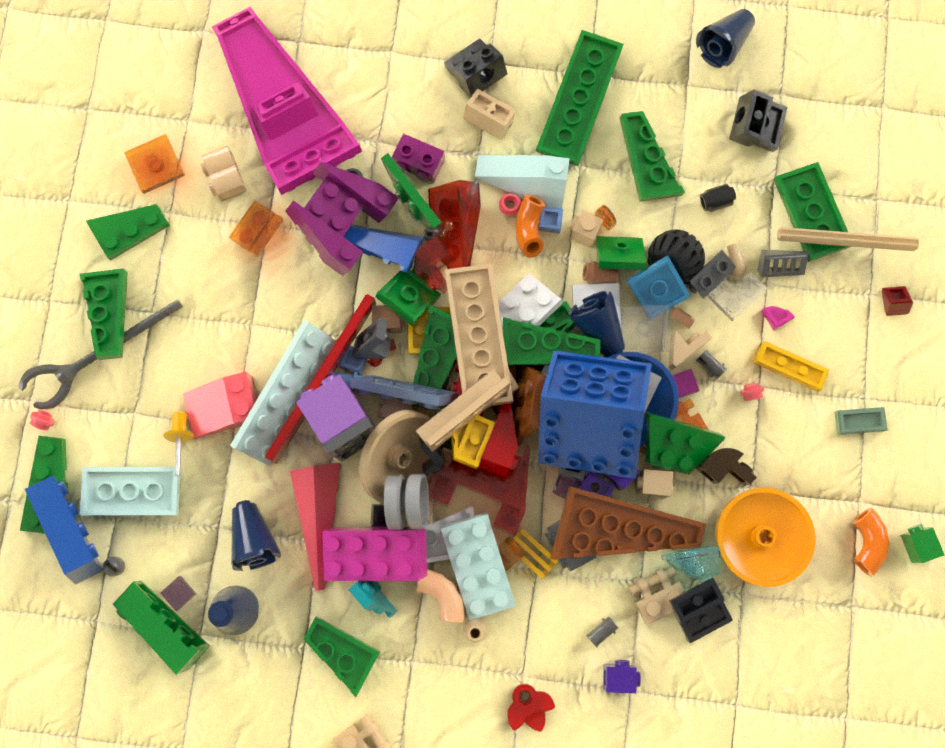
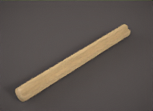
M781 227L777 233L779 241L902 251H915L919 247V239L915 237Z

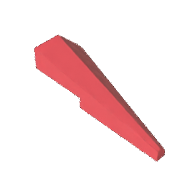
M340 463L315 465L290 471L315 591L325 589L322 531L333 528L339 471L341 469Z

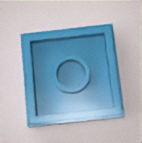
M668 256L650 265L646 270H642L626 279L649 320L691 297Z

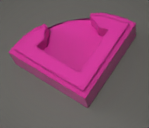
M775 306L766 307L761 310L773 330L795 318L789 310Z

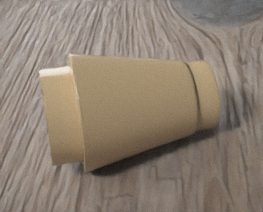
M480 619L468 620L463 627V635L471 643H480L486 638L487 626ZM473 628L479 629L480 634L478 637L470 634Z

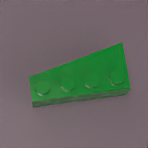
M133 581L113 603L117 609V614L132 625L134 630L176 675L191 669L210 647L200 635L142 581Z

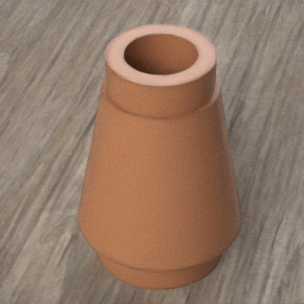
M586 262L582 278L583 281H588V284L616 283L618 269H601L598 267V262Z

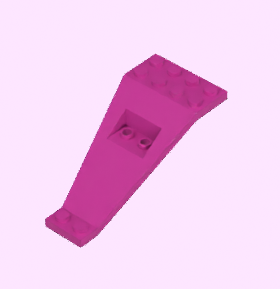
M251 6L212 26L220 42L263 163L281 195L294 190L307 181L313 180L316 176L312 173L320 162L335 167L363 152L342 119L267 29Z

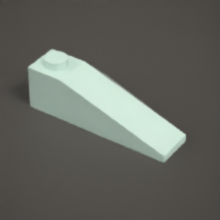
M478 155L475 178L497 189L515 194L521 199H524L525 195L529 194L541 199L545 203V207L562 209L569 158L543 155Z

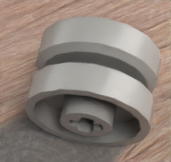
M424 473L411 474L407 482L402 474L387 476L384 487V514L389 530H403L407 522L413 530L427 528L429 520V489Z

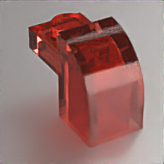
M435 236L420 247L415 256L414 268L417 276L423 280L427 279V282L434 291L438 290L444 294L447 292V285L440 269L452 262L454 258L438 236Z

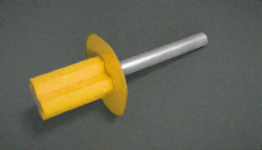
M178 411L172 415V430L163 434L165 439L176 443V477H179L181 472V443L194 438V434L186 430L187 414Z

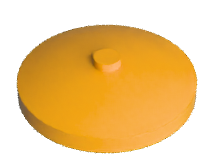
M773 488L750 489L733 497L722 509L715 528L716 547L724 565L739 579L756 586L775 587L793 581L807 568L815 550V529L806 509L791 495Z

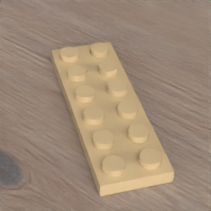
M492 263L446 269L445 278L462 394L493 369L501 379L505 377L510 382ZM511 382L509 391L490 406L513 403Z

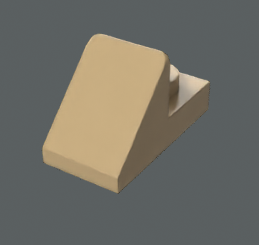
M675 331L671 335L669 369L671 371L711 340L712 337L707 331L701 335L695 333L685 342Z

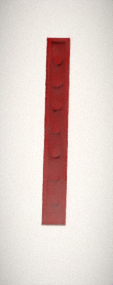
M369 294L365 295L306 391L309 389L316 390L322 386L321 382L324 379L333 375L371 314L372 306H376L374 297ZM298 405L294 408L265 455V458L276 464L305 420V416Z

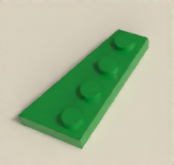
M644 112L622 113L619 119L639 201L682 196L685 191L682 185L679 186L673 168L669 167L663 148L658 146L655 140L656 135Z
M124 268L80 273V279L84 285L83 295L88 306L87 316L92 326L90 331L95 357L99 360L123 358L128 275Z
M429 305L427 324H425L423 343L420 348L419 362L413 383L443 389L457 360L452 319L450 314ZM416 402V404L424 407V403Z

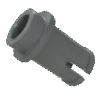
M705 350L696 360L712 374L711 378L714 376L718 379L727 370L724 367L725 364H721L708 350Z
M609 616L606 619L602 618L603 622L586 635L596 647L612 633L616 634L615 631L618 629V626Z

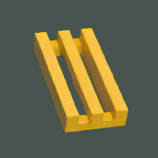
M523 528L506 546L541 579L558 562V560L550 559L551 554ZM523 535L551 562L547 564L520 537ZM518 543L545 569L541 572L513 545Z

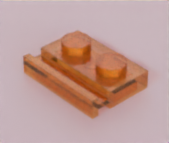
M254 200L230 234L229 239L258 257L283 222V218Z

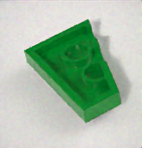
M318 616L314 618L304 637V641L333 670L338 679L350 689V692L356 698L381 651Z

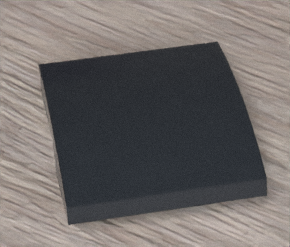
M713 577L669 600L689 643L733 621L724 603L725 599Z

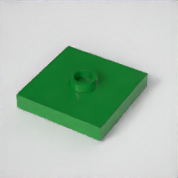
M596 237L599 268L646 270L647 260L643 238Z
M400 270L377 292L375 297L413 326L427 312L429 305H433L440 298L441 293L411 270L407 273Z

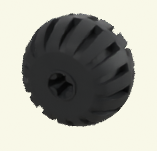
M680 229L661 233L652 241L648 250L647 259L649 266L668 256L684 285L690 283L689 281L705 264V252L700 241H697L694 235H689V232Z

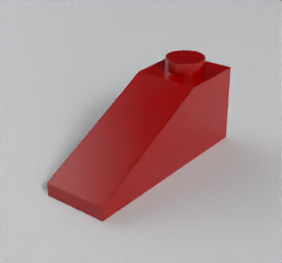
M511 403L502 404L479 464V468L506 478L509 470H515L519 457L515 456L518 445Z

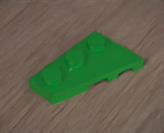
M157 204L86 220L109 260L116 258L170 226Z

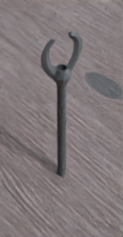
M178 299L141 321V323L125 331L123 344L158 321H161L164 317L166 318L183 306ZM93 351L73 364H45L33 367L22 375L19 389L23 391L27 387V383L38 375L55 374L59 382L62 383L55 396L43 403H33L34 408L37 409L54 408L68 395L76 374L82 368L98 360V358L95 357V352Z

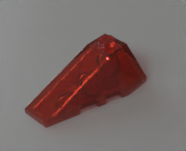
M457 180L429 188V207L442 222L439 226L444 232L442 253L447 269L470 266L481 207L479 183Z

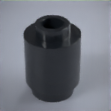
M727 183L707 189L704 193L700 194V202L705 212H714L733 206V200H736L734 188L729 187Z

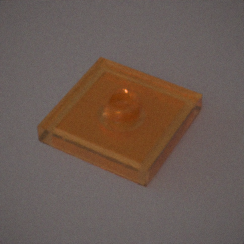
M166 134L124 152L143 194L185 176Z

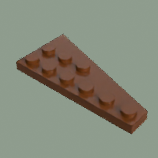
M569 486L550 559L628 554L640 551L651 552L664 549L698 548L702 543L706 523Z

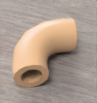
M427 569L428 576L417 583V593L431 595L437 600L440 607L439 620L464 622L463 599L455 583L443 573Z

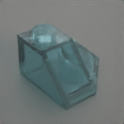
M707 545L661 555L663 561L690 579L699 580V583H703L713 576L720 575L719 545Z

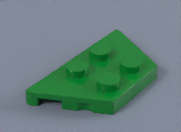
M389 153L381 157V161L397 191L395 195L402 204L406 202L410 208L408 211L416 222L419 220L423 226L432 229L441 225L442 222Z
M649 412L645 413V420L648 421V432L645 433V442L647 444L645 457L646 462L650 465L689 475L725 439V436L721 433Z

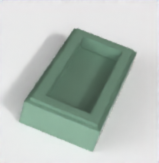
M884 407L835 411L838 435L888 431Z

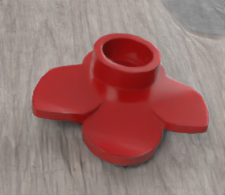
M529 684L518 685L512 694L513 703L507 711L510 727L515 731L525 722L532 729L539 732L543 731L545 712L555 708L553 699L548 693L536 691ZM522 692L529 694V698L525 701L520 699Z

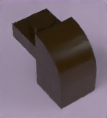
M722 448L712 452L696 467V470L713 484L720 483L728 472L744 486L751 485L757 478L752 474L753 470L744 462H738L744 454L733 448Z

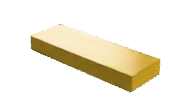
M766 341L762 342L753 362L817 392L822 390L829 373V369Z

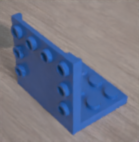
M554 351L540 399L538 464L636 479L652 364Z

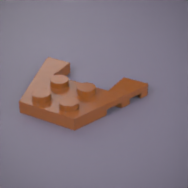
M518 366L517 368L518 381L520 383L517 396L520 399L519 405L514 410L513 420L516 421L515 432L518 446L523 443L524 437H529L539 427L540 399L546 376L539 370H535L533 366Z

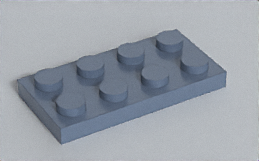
M375 375L354 377L350 381V388L359 389L358 393L373 395L374 392L380 394V398L394 400V397L402 398V403L406 404L421 402L424 403L425 408L439 409V406L447 407L448 404L458 398L457 392Z

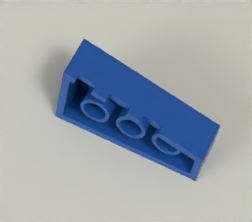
M51 476L26 488V494L64 575L76 585L103 571L97 558L99 556L98 551L93 543H89L86 537L89 533L84 523H79L76 517L79 512L74 502H69L66 497L69 491L63 480L58 482L54 476Z

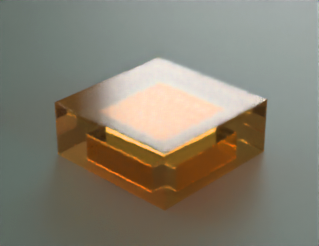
M509 536L498 546L506 571L525 555Z

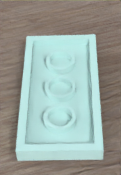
M83 467L80 515H179L181 472L180 476L176 477L175 467Z
M487 512L440 526L469 621L516 607Z

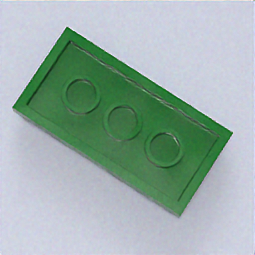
M819 162L778 175L773 179L793 228L848 232ZM800 243L803 251H808L809 253L808 262L851 247Z

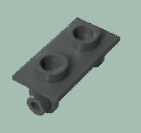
M721 250L689 281L690 286L688 288L692 293L698 292L704 299L736 266L725 252Z

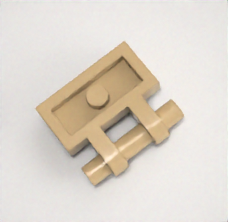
M673 566L666 569L660 568L655 571L656 574L645 579L641 577L636 580L635 584L628 586L632 595L641 592L643 596L642 599L635 601V604L646 625L674 613L669 600L685 592L679 581L673 584L669 582L668 578L676 575ZM660 583L663 589L651 594L649 587Z
M368 714L360 719L365 727L364 729L359 731L354 723L333 738L338 748H370L365 740L369 735L377 745L376 748L392 747L388 740L385 741L379 732V726L376 721L373 722Z

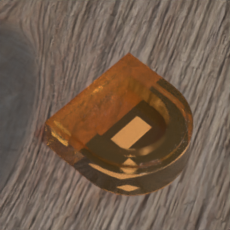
M606 205L596 209L595 216L603 219L602 225L606 230L610 231L615 227L617 223L616 218Z

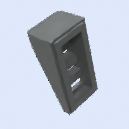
M761 250L757 271L761 277L805 275L809 253L808 251ZM797 258H801L799 268H795ZM779 259H783L781 267H778ZM788 259H791L790 268H786ZM770 260H774L773 267H769Z

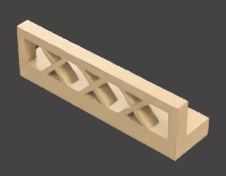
M493 369L417 429L416 433L433 452L508 392L510 382L505 377L501 379Z

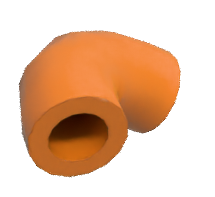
M529 194L525 195L520 205L515 228L516 240L524 256L533 258L539 255L544 247V243L538 233V225L545 203L541 199Z
M871 507L863 511L853 521V524L859 529L863 537L862 549L853 560L865 574L872 577L887 559L890 542L885 524L878 513Z

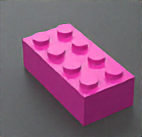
M405 526L403 530H389L388 527H333L322 531L324 581H419L428 576L425 529L413 530L410 526Z

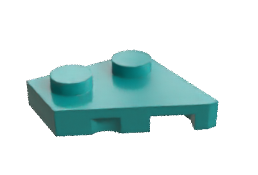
M358 581L348 589L365 610L374 611L380 615L385 612L388 618H391L398 612L381 592V586L377 581Z

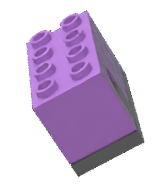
M339 374L336 377L331 375L321 382L322 386L316 390L309 389L299 396L301 399L296 403L327 453L343 462L364 447L376 426L353 390Z

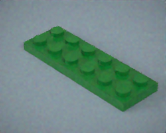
M581 30L538 142L536 152L546 156L569 158V164L579 166L621 54L623 43Z

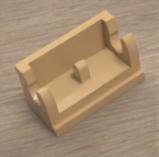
M477 89L466 104L464 119L496 138L503 140L507 128L512 126L516 110Z

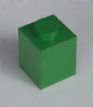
M922 524L907 528L908 533L900 535L911 563H924L945 556L933 527H923Z

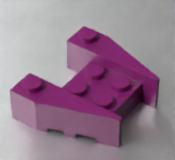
M320 162L312 174L323 182L304 208L293 200L285 212L294 224L299 226L305 234L306 240L320 254L321 260L341 276H344L351 270L363 252L343 237L362 210L376 222L380 223L389 214L399 198L380 183Z

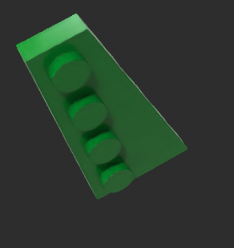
M503 317V338L508 366L550 365L554 351L600 357V339L561 332L556 329L544 328Z
M38 435L28 487L54 476L58 482L63 480L68 489L65 475L67 470L66 439ZM26 495L19 531L45 534Z

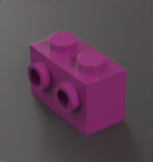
M403 133L392 155V159L403 173L410 172L423 182L430 181L434 183L445 162V151Z

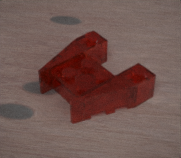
M526 446L522 457L515 455L519 457L518 463L514 471L509 470L506 478L481 469L479 465L475 469L455 461L452 454L443 468L435 473L428 488L429 500L448 508L457 486H462L501 503L502 505L492 527L515 536L526 511L530 446Z

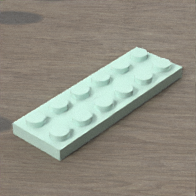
M303 320L230 446L271 466L272 461L265 458L266 453L296 407V402L301 399L299 396L306 391L335 345V339L310 322Z

